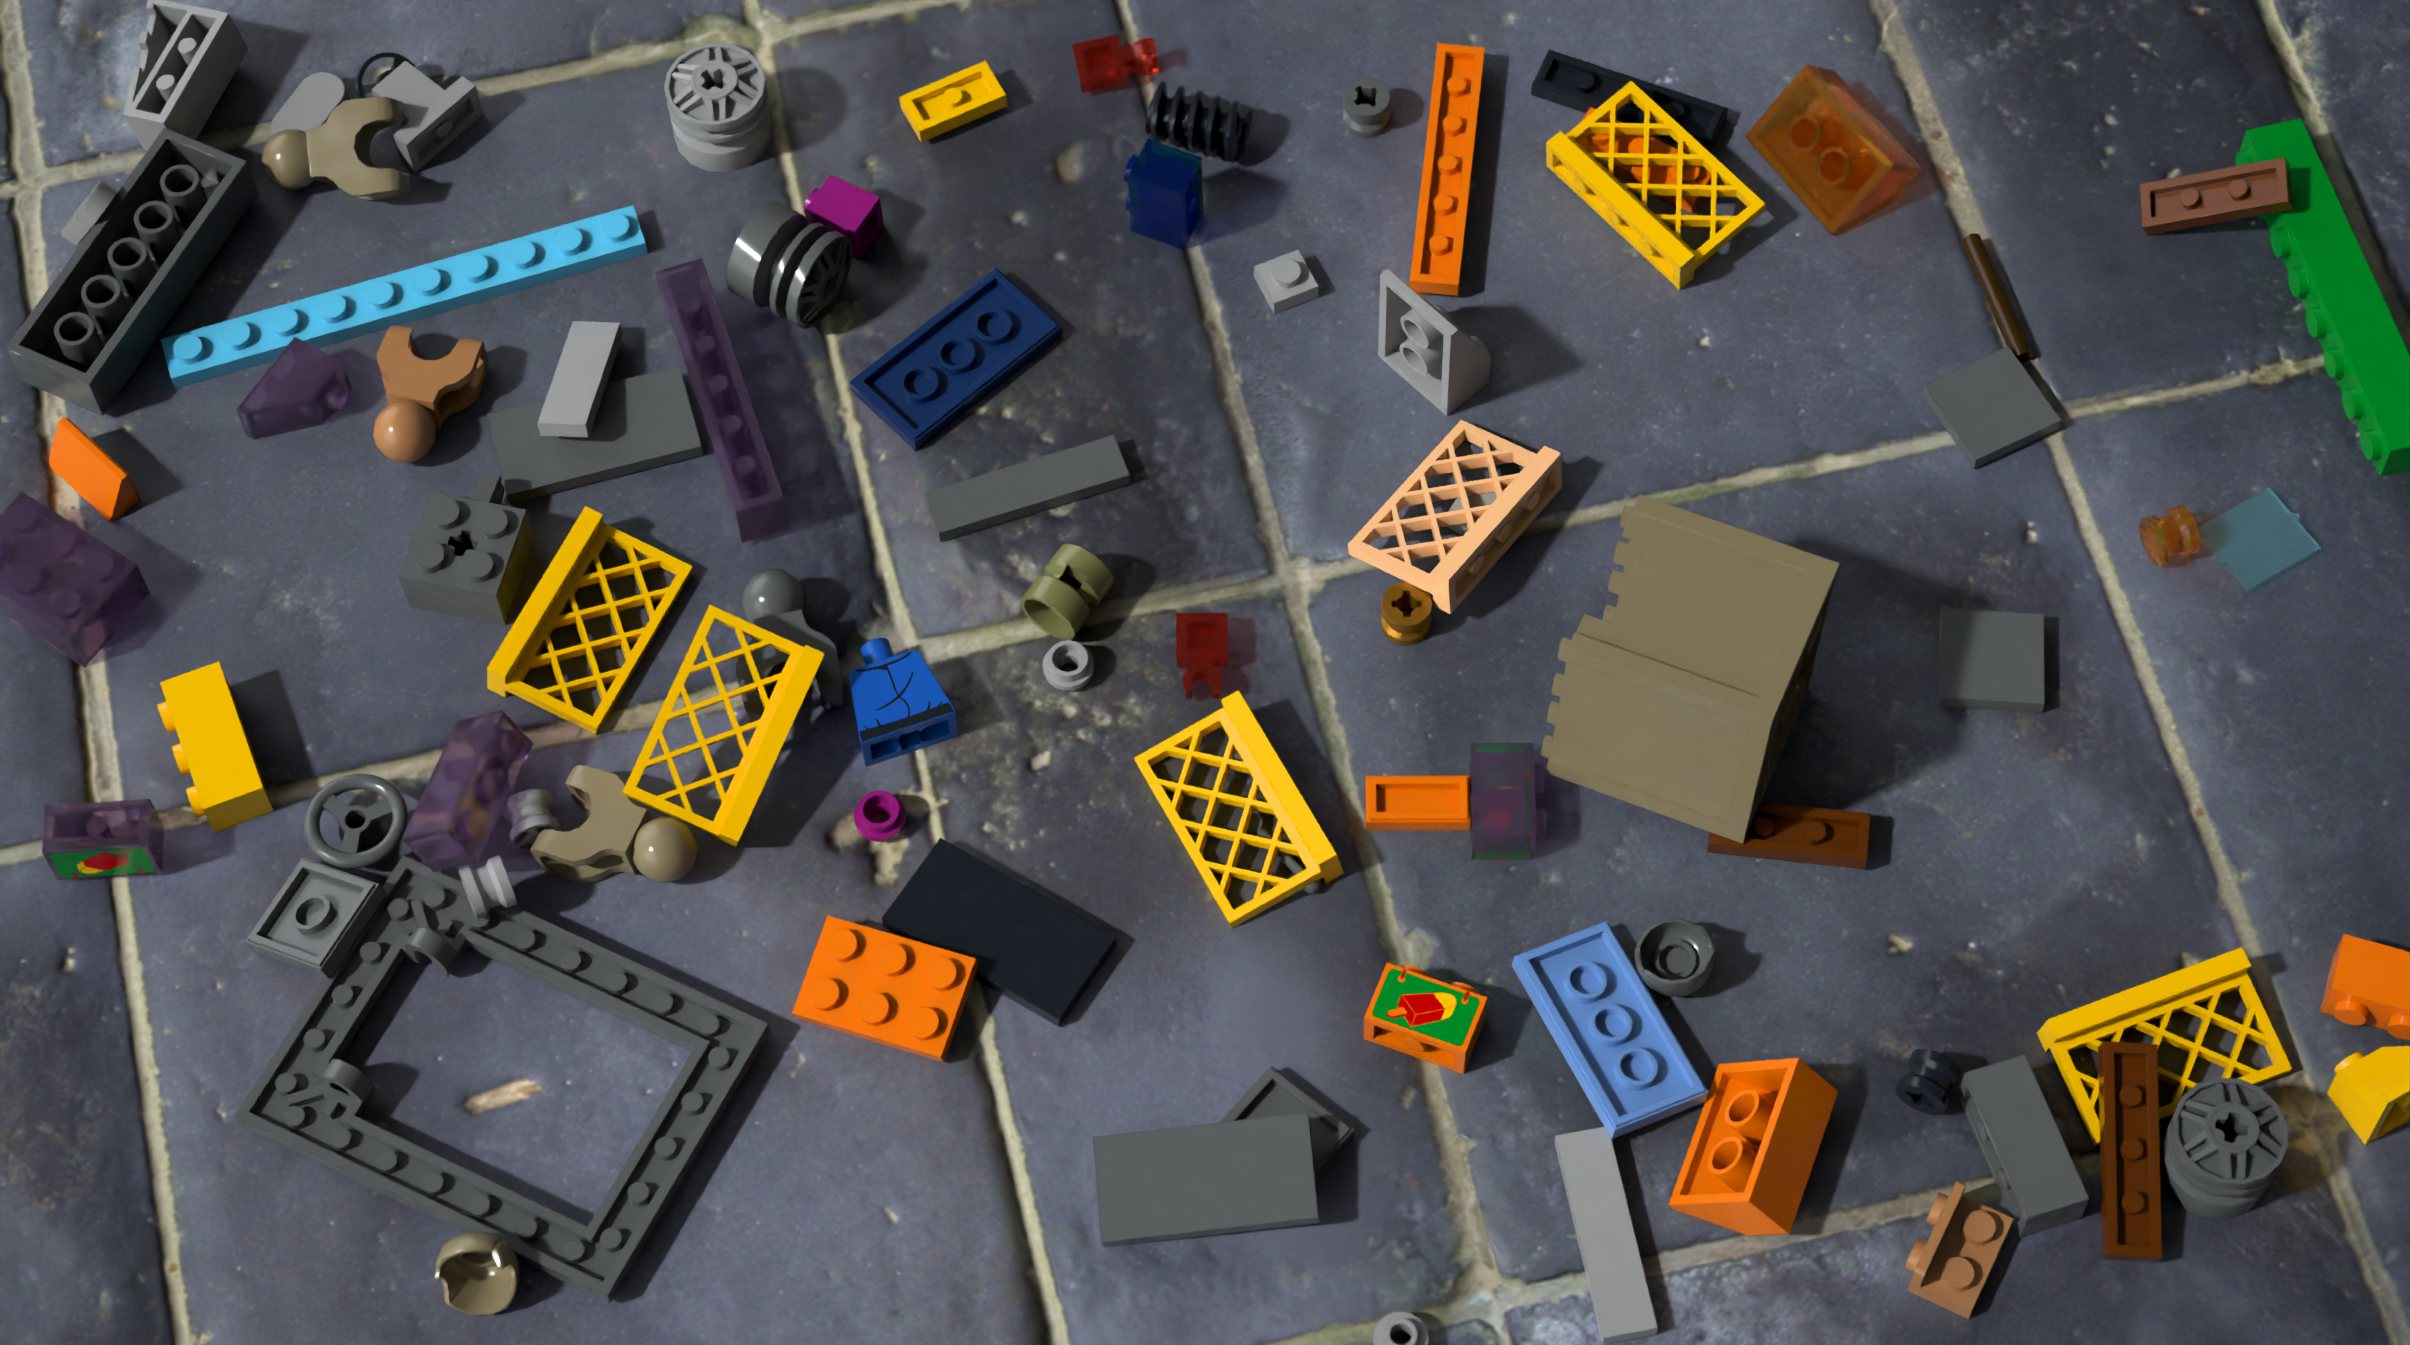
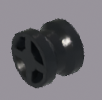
M1916 1049L1912 1052L1908 1061L1909 1074L1900 1078L1895 1092L1905 1104L1913 1109L1931 1115L1943 1114L1950 1101L1947 1093L1950 1088L1957 1086L1962 1071L1953 1060L1941 1053L1928 1049Z

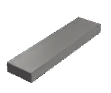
M1605 1127L1555 1135L1554 1144L1602 1345L1656 1335L1658 1327L1611 1137Z

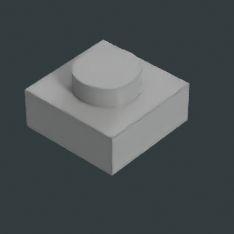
M1299 250L1254 266V278L1274 314L1318 298L1319 286Z

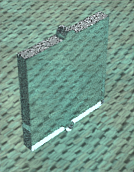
M2270 487L2203 524L2197 531L2219 558L2218 565L2226 567L2248 594L2318 554L2321 549L2300 524L2299 514L2291 513Z

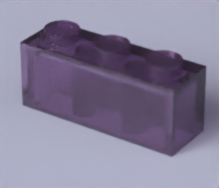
M503 710L456 722L402 837V840L433 872L481 861L534 743Z

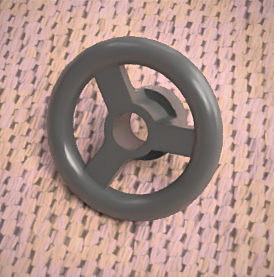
M370 774L346 775L326 784L310 801L304 818L305 837L312 851L323 861L333 866L350 869L367 867L385 859L401 843L408 825L407 805L399 790L383 778ZM365 789L380 794L386 800L365 808L360 805L349 806L336 796L350 790ZM323 810L337 818L339 822V836L342 841L340 851L329 846L321 835L320 818ZM392 816L390 830L382 840L383 830L380 823ZM364 822L359 828H351L357 823Z

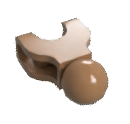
M398 325L390 326L376 356L382 373L388 406L383 408L376 417L373 431L375 444L386 458L398 463H410L425 457L435 445L436 430L440 431L445 418L466 409L477 400L488 367L484 341L460 338L449 355L438 360H423L418 357L417 345L412 337L413 328Z

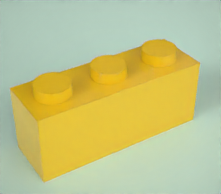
M218 661L160 682L166 701L157 704L167 733L177 732L180 743L171 747L181 774L191 773L195 786L186 788V792L196 818L206 815L215 833L273 812L231 687L220 662Z

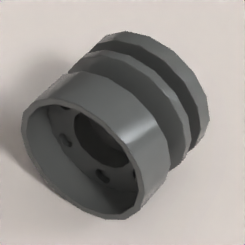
M777 201L768 202L752 215L734 244L727 267L726 281L728 290L760 308L770 306L771 312L782 319L787 318L791 323L802 329L814 327L835 304L845 285L853 256L852 241L847 236L837 231H831L819 222L809 224L808 218L803 214Z
M2217 1077L2196 1084L2181 1097L2160 1145V1179L2166 1193L2183 1209L2203 1218L2227 1220L2248 1213L2264 1198L2288 1147V1123L2279 1104L2262 1088L2242 1079ZM2224 1134L2230 1136V1142L2224 1140Z

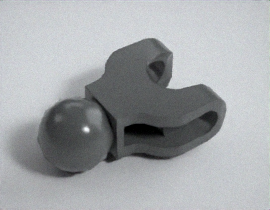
M767 569L754 575L745 587L742 596V608L747 619L752 624L802 647L808 645L825 653L811 684L815 686L823 708L833 709L845 706V693L836 646L824 634L812 630L806 624L803 616L806 608V593L802 584L796 577L781 569ZM752 638L748 646L760 641ZM771 646L751 652L761 680L781 673L789 658V654ZM744 655L738 657L735 669L740 688L754 683ZM777 682L764 686L768 699H770ZM757 689L742 694L748 723L761 719L765 709Z

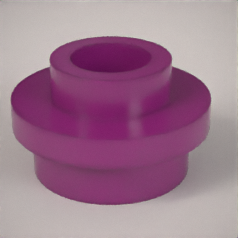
M886 791L868 793L860 800L854 811V821L858 832L864 838L871 841L884 842L891 840L901 833L906 824L907 817L904 804L898 797ZM878 814H885L890 817L889 820L883 823L872 822V819Z

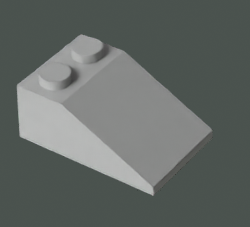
M1388 268L1380 274L1378 357L1444 415L1448 416L1489 382L1491 362L1489 350L1476 336L1469 337L1462 331L1443 307L1432 305Z

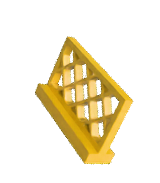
M1632 81L1566 135L1559 131L1546 142L1547 167L1679 290L1694 279V270L1765 211L1766 203ZM1630 100L1645 112L1644 123H1615L1616 111ZM1610 117V123H1604ZM1650 118L1656 123H1650ZM1589 134H1610L1609 153L1587 152L1579 142ZM1615 134L1644 135L1643 153H1614ZM1649 135H1670L1678 143V154L1649 153ZM1683 148H1684L1689 154H1683ZM1601 164H1608V170ZM1614 164L1643 165L1642 184L1621 183L1613 176ZM1648 165L1677 166V184H1648ZM1683 166H1704L1712 174L1711 185L1682 184ZM1717 179H1718L1723 185H1717ZM1635 195H1642V202ZM1647 195L1676 196V215L1654 214L1647 207ZM1682 196L1711 197V214L1681 215ZM1716 197H1737L1747 208L1737 216H1716ZM1668 226H1675V232ZM1681 226L1710 227V239L1694 251L1680 238ZM1716 227H1723L1715 234Z
M585 506L488 665L487 689L503 697H506L508 692L597 735L691 576L693 566L603 523V514ZM606 542H609L626 550L630 563L603 570L598 555ZM636 556H638V557H640V558H642V559H644V560L638 561ZM592 565H594L596 572L588 574ZM661 567L676 575L669 587L648 592L642 571ZM634 574L641 594L614 601L607 581ZM600 583L606 604L579 610L574 597L577 590L581 587ZM660 601L656 610H654L652 603ZM569 605L571 613L563 615V613ZM645 605L649 617L646 627L624 633L618 612ZM610 614L617 635L589 642L583 621ZM575 623L582 644L554 651L550 638L554 628ZM637 641L630 651L628 643ZM545 645L547 653L539 655ZM621 645L625 657L622 667L600 673L593 652ZM586 654L592 676L565 683L558 662ZM551 664L558 685L538 690L522 681L530 669ZM612 682L611 686L606 692L604 684ZM596 686L601 703L593 716L573 707L569 693ZM561 695L563 702L554 697Z
M709 605L622 794L717 837V840L736 848L825 653L808 645L802 647ZM714 621L735 630L741 646L740 649L713 658L706 637ZM744 634L760 642L748 646ZM771 646L789 654V658L781 673L761 680L751 652ZM702 648L707 661L694 665ZM744 655L754 683L726 692L716 665ZM710 668L720 695L692 705L684 684L689 675ZM777 682L770 699H768L764 686ZM757 689L765 709L761 719L739 727L729 699ZM679 695H681L685 708L672 712ZM723 702L733 729L704 739L695 712ZM688 714L698 742L670 752L663 735V729L668 721ZM755 729L747 747L742 733ZM736 736L743 755L739 766L717 773L707 746ZM659 741L663 755L650 759ZM701 749L711 776L683 786L673 759ZM666 761L676 789L655 796L638 788L637 785L646 768ZM734 776L725 794L720 780ZM714 783L721 801L714 821L692 812L686 796L687 792ZM679 796L684 808L666 800Z
M1239 690L1221 700L1223 708L1134 757L1138 768L1232 929L1302 890L1315 880L1323 878L1327 884L1344 874L1335 850ZM1223 727L1229 738L1224 756L1219 757L1198 752L1202 738ZM1190 745L1189 750L1183 749L1184 747ZM1235 750L1242 761L1233 760ZM1169 756L1185 760L1178 783L1158 779L1151 766ZM1195 762L1220 767L1213 791L1188 785ZM1229 769L1248 773L1252 776L1253 782L1248 798L1222 793ZM1165 791L1174 792L1172 803ZM1259 791H1261L1266 802L1257 800ZM1184 795L1209 800L1202 824L1182 820L1179 817L1178 813ZM1219 803L1244 808L1237 832L1212 826ZM1253 810L1273 814L1278 821L1272 839L1246 834ZM1189 832L1198 833L1196 844ZM1284 832L1291 844L1281 842ZM1208 836L1233 841L1226 865L1204 860L1202 854ZM1243 844L1269 849L1261 873L1236 868ZM1278 852L1299 856L1306 867L1305 870L1289 879L1271 876ZM1213 873L1223 875L1220 885ZM1232 877L1258 883L1254 898L1233 909L1226 897ZM1267 885L1273 886V888L1266 891Z
M2243 947L2052 1017L2038 1030L2037 1035L2044 1051L2051 1050L2094 1146L2100 1144V1121L2094 1110L2099 1095V1073L2095 1079L2077 1071L2068 1053L2072 1050L2085 1046L2098 1052V1046L2102 1043L2099 1040L2113 1035L2111 1042H2119L2123 1031L2134 1028L2154 1037L2151 1044H2157V1050L2162 1040L2189 1052L2181 1076L2158 1067V1078L2176 1086L2170 1104L2159 1107V1122L2173 1117L2183 1091H2189L2197 1084L2188 1080L2197 1056L2224 1067L2221 1078H2230L2232 1072L2242 1075V1077L2237 1079H2242L2253 1085L2282 1076L2292 1070L2291 1064L2247 973L2251 964ZM2238 989L2247 1008L2242 1024L2214 1013L2220 995ZM2209 1000L2206 1009L2196 1005L2203 1001ZM2182 1010L2202 1019L2194 1042L2166 1031L2172 1013ZM2161 1018L2158 1027L2147 1023ZM2251 1021H2253L2257 1031L2249 1028ZM2209 1023L2238 1034L2229 1058L2201 1046ZM2245 1038L2265 1046L2273 1065L2261 1070H2255L2237 1062ZM2084 1086L2092 1089L2089 1097Z

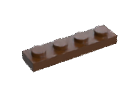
M2103 1041L2098 1046L2102 1259L2157 1263L2162 1258L2157 1044Z

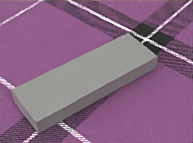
M572 322L537 422L541 436L589 438L623 337L620 323Z

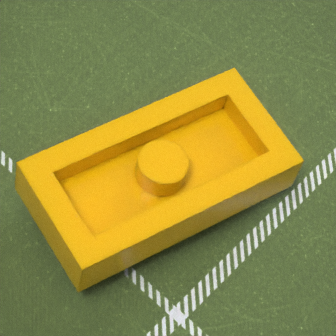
M986 61L899 97L901 109L920 142L929 140L1007 106L1006 94Z

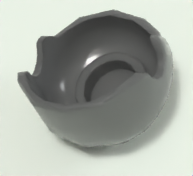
M1661 919L1644 930L1635 948V962L1642 980L1649 988L1666 997L1688 996L1703 988L1712 976L1716 962V949L1705 927L1694 925L1692 922L1684 919Z

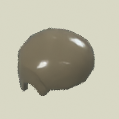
M467 1232L445 1242L436 1260L434 1278L436 1281L441 1280L444 1286V1300L451 1308L470 1315H493L509 1308L516 1295L520 1273L519 1262L512 1248L498 1236L486 1232Z

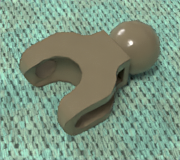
M389 97L346 100L331 112L327 121L320 127L306 129L305 132L299 129H286L272 135L263 147L261 162L266 175L279 187L292 190L308 186L315 180L324 183L334 182L341 190L367 201L409 194L411 191L409 174L394 168H376L369 155L370 142L376 133L385 128L399 125L403 121V103Z
M576 765L571 770L565 784L574 802L579 807L591 812L590 817L582 826L569 832L544 829L539 832L530 849L531 855L541 868L577 883L587 884L596 882L617 872L636 876L638 870L654 882L671 883L685 877L693 868L696 862L698 846L694 833L678 819L658 817L652 820L648 809L633 804L630 797L622 794L625 785L618 775L589 766Z

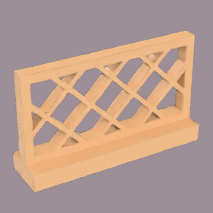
M1460 420L1348 543L1349 555L1433 594V606L1451 614L1561 490V453L1544 445L1536 454L1466 421ZM1466 440L1481 447L1483 453L1456 457L1455 450ZM1514 462L1524 467L1520 473L1498 477L1495 465ZM1488 467L1490 478L1463 482L1460 471ZM1453 472L1456 484L1428 488L1427 481L1431 476ZM1495 492L1496 500L1491 505L1470 508L1467 496ZM1460 498L1461 510L1435 514L1432 502ZM1425 504L1426 516L1399 519L1398 513L1403 507ZM1467 524L1468 531L1464 536L1442 540L1439 531L1440 527ZM1432 530L1434 541L1406 546L1405 533ZM1393 535L1397 536L1399 547L1384 550L1370 546V543L1375 538ZM1438 555L1440 560L1439 564L1430 574L1412 566L1410 559Z

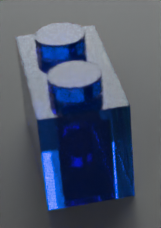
M1147 139L1139 156L1133 154L1130 157L1124 172V182L1128 183L1129 189L1125 208L1130 211L1131 231L1184 250L1204 214L1202 158Z

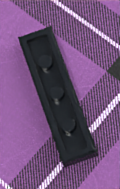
M1548 50L1532 83V96L1587 113L1591 107L1594 109L1599 108L1632 81L1710 153L1712 152L1727 118L1728 108ZM1632 100L1616 111V120L1623 123H1644L1645 112ZM1650 118V123H1656ZM1653 135L1677 143L1670 135Z

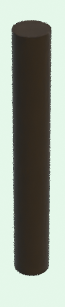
M1977 233L1970 234L1962 240L1964 250L2006 345L2010 347L2020 363L2026 362L2033 355L1980 235Z

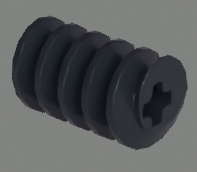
M1161 81L1150 102L1146 121V133L1149 134L1151 132L1153 140L1159 144L1164 143L1170 137L1171 145L1174 148H1181L1188 141L1189 149L1193 153L1201 152L1206 146L1207 154L1212 158L1219 157L1224 151L1226 160L1234 163L1242 156L1251 127L1252 111H1248L1245 117L1240 116V102L1237 100L1233 101L1227 112L1222 111V99L1218 95L1214 97L1210 106L1206 107L1204 106L1203 91L1199 90L1191 102H1187L1184 86H1179L1171 98L1167 96V82Z

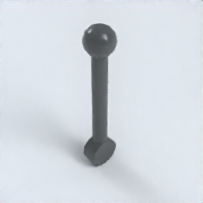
M1252 814L1246 834L1272 839V836L1264 829L1262 818L1257 814ZM1277 853V857L1295 875L1305 870L1290 854ZM1321 879L1309 883L1303 890L1309 894L1318 892L1322 884Z

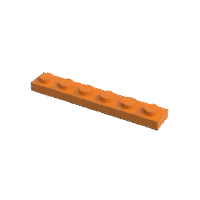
M1437 43L1409 286L1420 293L1458 296L1485 47Z

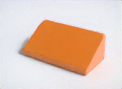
M63 417L59 420L49 457L50 467L107 521H115L139 501V496L129 474L69 418Z

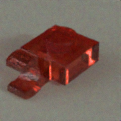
M1118 35L1072 44L1082 93L1129 84L1127 72H1133L1140 76H1148L1159 72L1156 58L1157 53L1152 38L1141 39L1121 46Z

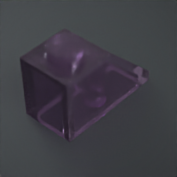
M294 337L238 406L236 411L246 436L256 440L323 425L334 411L344 406L352 386L344 363L341 360Z

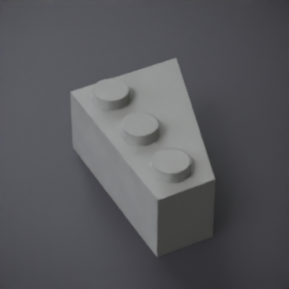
M167 0L147 1L146 9L149 13L146 31L140 33L138 43L142 49L138 67H133L123 116L145 151H148L163 128L194 140L197 139L249 50L229 13Z

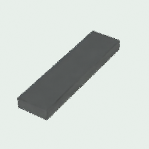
M1111 435L924 492V496L940 542L1128 485L1130 484V474L1115 436Z

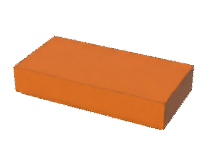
M1366 776V830H1470V776Z

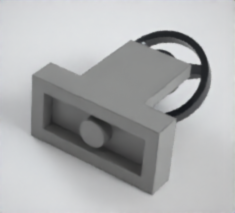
M385 52L372 56L362 64L356 75L355 90L358 99L366 98L364 95L366 93H372L374 97H389L403 103V119L408 123L399 129L393 137L402 164L414 173L420 170L484 114L476 86L464 76H461L444 90L420 72L409 59L397 53ZM379 59L393 60L391 69L380 74L375 83L362 86L364 72L372 62Z

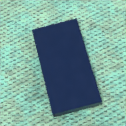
M995 268L849 382L850 389L853 394L913 450L918 451L1063 336L1062 326L999 269Z

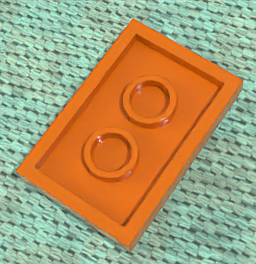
M827 915L792 1014L795 1019L944 1063L979 963L976 958Z

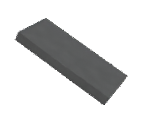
M680 365L607 383L589 438L541 436L537 422L545 399L487 413L509 504L703 455Z
M1308 1112L1093 1137L1100 1237L1103 1247L1320 1223L1311 1124Z

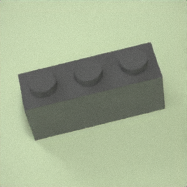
M2024 1054L1965 1072L1957 1095L2010 1217L2014 1218L2013 1224L2019 1237L2023 1238L2080 1220L2089 1197H2091L2090 1182L2084 1169L2081 1166L2075 1167L2067 1150L2070 1147L2068 1132L2063 1121L2060 1118L2054 1119L2046 1102L2049 1098L2047 1085L2040 1071H2032Z

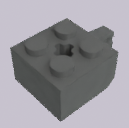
M481 472L470 498L429 491L399 574L409 607L506 626L532 551L533 531L526 509L501 504L505 493L504 485L501 484V476Z

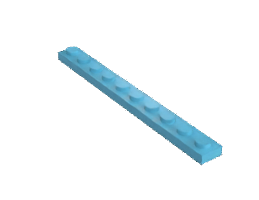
M632 205L161 339L171 380L175 389L384 330L392 325L405 324L646 255L648 251L634 206Z

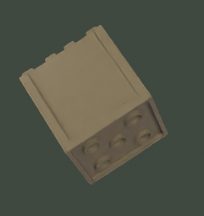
M1639 494L1634 507L1624 506L1619 527L1624 528L1622 537L1628 538L1629 542L1626 544L1618 541L1613 558V563L1624 566L1623 573L1613 570L1609 580L1608 591L1619 595L1617 607L1607 604L1602 620L1584 614L1572 639L1570 640L1565 637L1561 639L1557 659L1565 661L1566 666L1564 675L1557 672L1553 680L1551 694L1559 696L1560 700L1559 703L1551 701L1546 722L1554 724L1555 729L1553 737L1545 735L1541 756L1549 758L1546 773L1743 844L1809 690L1840 563Z

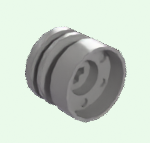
M709 43L694 47L675 60L666 74L664 91L671 115L670 120L674 138L682 156L690 164L712 172H730L742 169L762 157L772 141L774 125L768 102L766 80L760 62L749 51L733 44Z

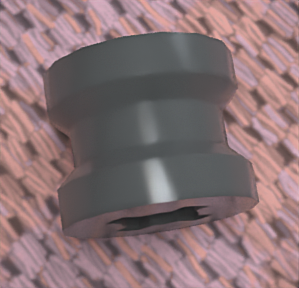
M1360 77L1351 81L1345 87L1342 117L1343 125L1348 132L1361 138H1373L1382 134L1387 129L1390 122L1389 106L1391 98L1386 84L1376 78Z

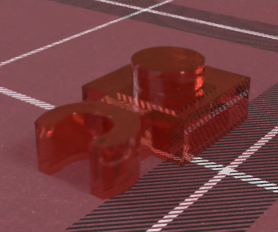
M1176 613L1177 668H1187L1183 675V693L1186 699L1193 698V686L1199 681H1206L1211 684L1213 699H1219L1221 696L1222 677L1216 667H1228V613Z

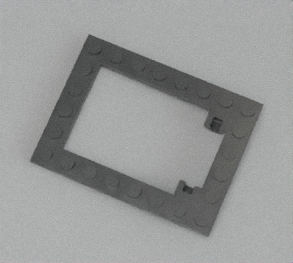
M403 855L382 887L387 895L331 978H323L234 1117L240 1126L462 1233L486 1232L496 1235L501 1240L507 1242L518 1260L605 1302L611 1303L771 1033L769 1024L515 906L505 908L499 905L491 908L487 916L476 919L462 882ZM466 948H470L692 1052L588 1226L576 1222L359 1118L376 1092L375 1085L360 1070L340 1059L404 958L419 964L425 954L432 960L437 973L449 977ZM339 1088L345 1089L349 1095L339 1091Z

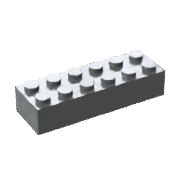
M163 128L5 348L20 381L103 416L258 196L247 161Z

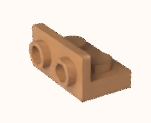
M1956 1180L1949 1196L1939 1192L1926 1220L1927 1223L1935 1226L1928 1242L1917 1238L1909 1255L1905 1269L1913 1272L1907 1291L1969 1319L2014 1218L1963 1196L1966 1184Z

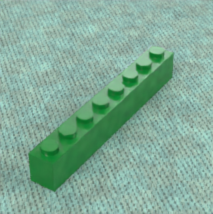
M2299 118L2246 130L2240 151L2236 153V166L2286 157L2290 164L2293 209L2259 215L2258 217L2265 219L2270 231L2273 253L2277 258H2282L2286 266L2288 284L2292 295L2295 298L2299 297L2306 311L2308 331L2313 338H2318L2324 351L2325 369L2331 378H2336L2341 389L2344 412L2349 419H2354L2361 434L2360 444L2362 452L2367 460L2373 461L2379 477L2409 471L2410 354L2302 119Z

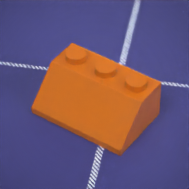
M1800 1058L1718 1064L1707 1100L1703 1106L1668 1205L1678 1212L1748 1236L1790 1234L1826 1126L1829 1122L1838 1090Z

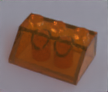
M1805 65L1745 135L1748 141L1832 236L1839 235L1891 205L1922 170L1917 162L1834 70Z

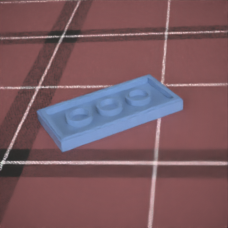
M1607 921L1514 956L1512 968L1611 1139L1706 1102L1709 1094L1707 1088Z

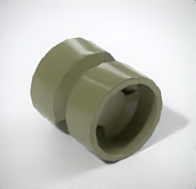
M1063 544L1045 566V575L1038 576L1020 599V605L1026 616L1044 632L1062 640H1072L1090 617L1089 608H1096L1112 588L1114 577L1106 565L1091 552L1077 545Z

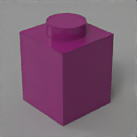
M831 174L820 189L816 188L809 194L804 205V214L808 218L809 224L819 222L831 231H837L847 236L852 241V257L857 260L860 259L884 225L880 197Z

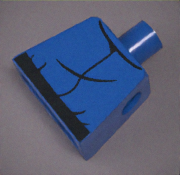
M886 638L870 640L861 647L860 651L865 665L850 671L849 679L860 745L866 767L959 736L954 708L918 651L910 650L894 655L890 641Z

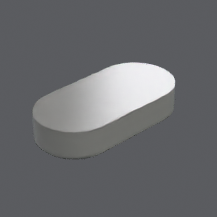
M319 72L306 77L273 118L270 126L271 134L274 135L286 129H299L305 132L306 129L322 126L327 121L331 112L343 101L348 100L342 80L328 72Z
M100 181L60 232L62 234L61 237L76 246L99 219L118 191L105 181Z

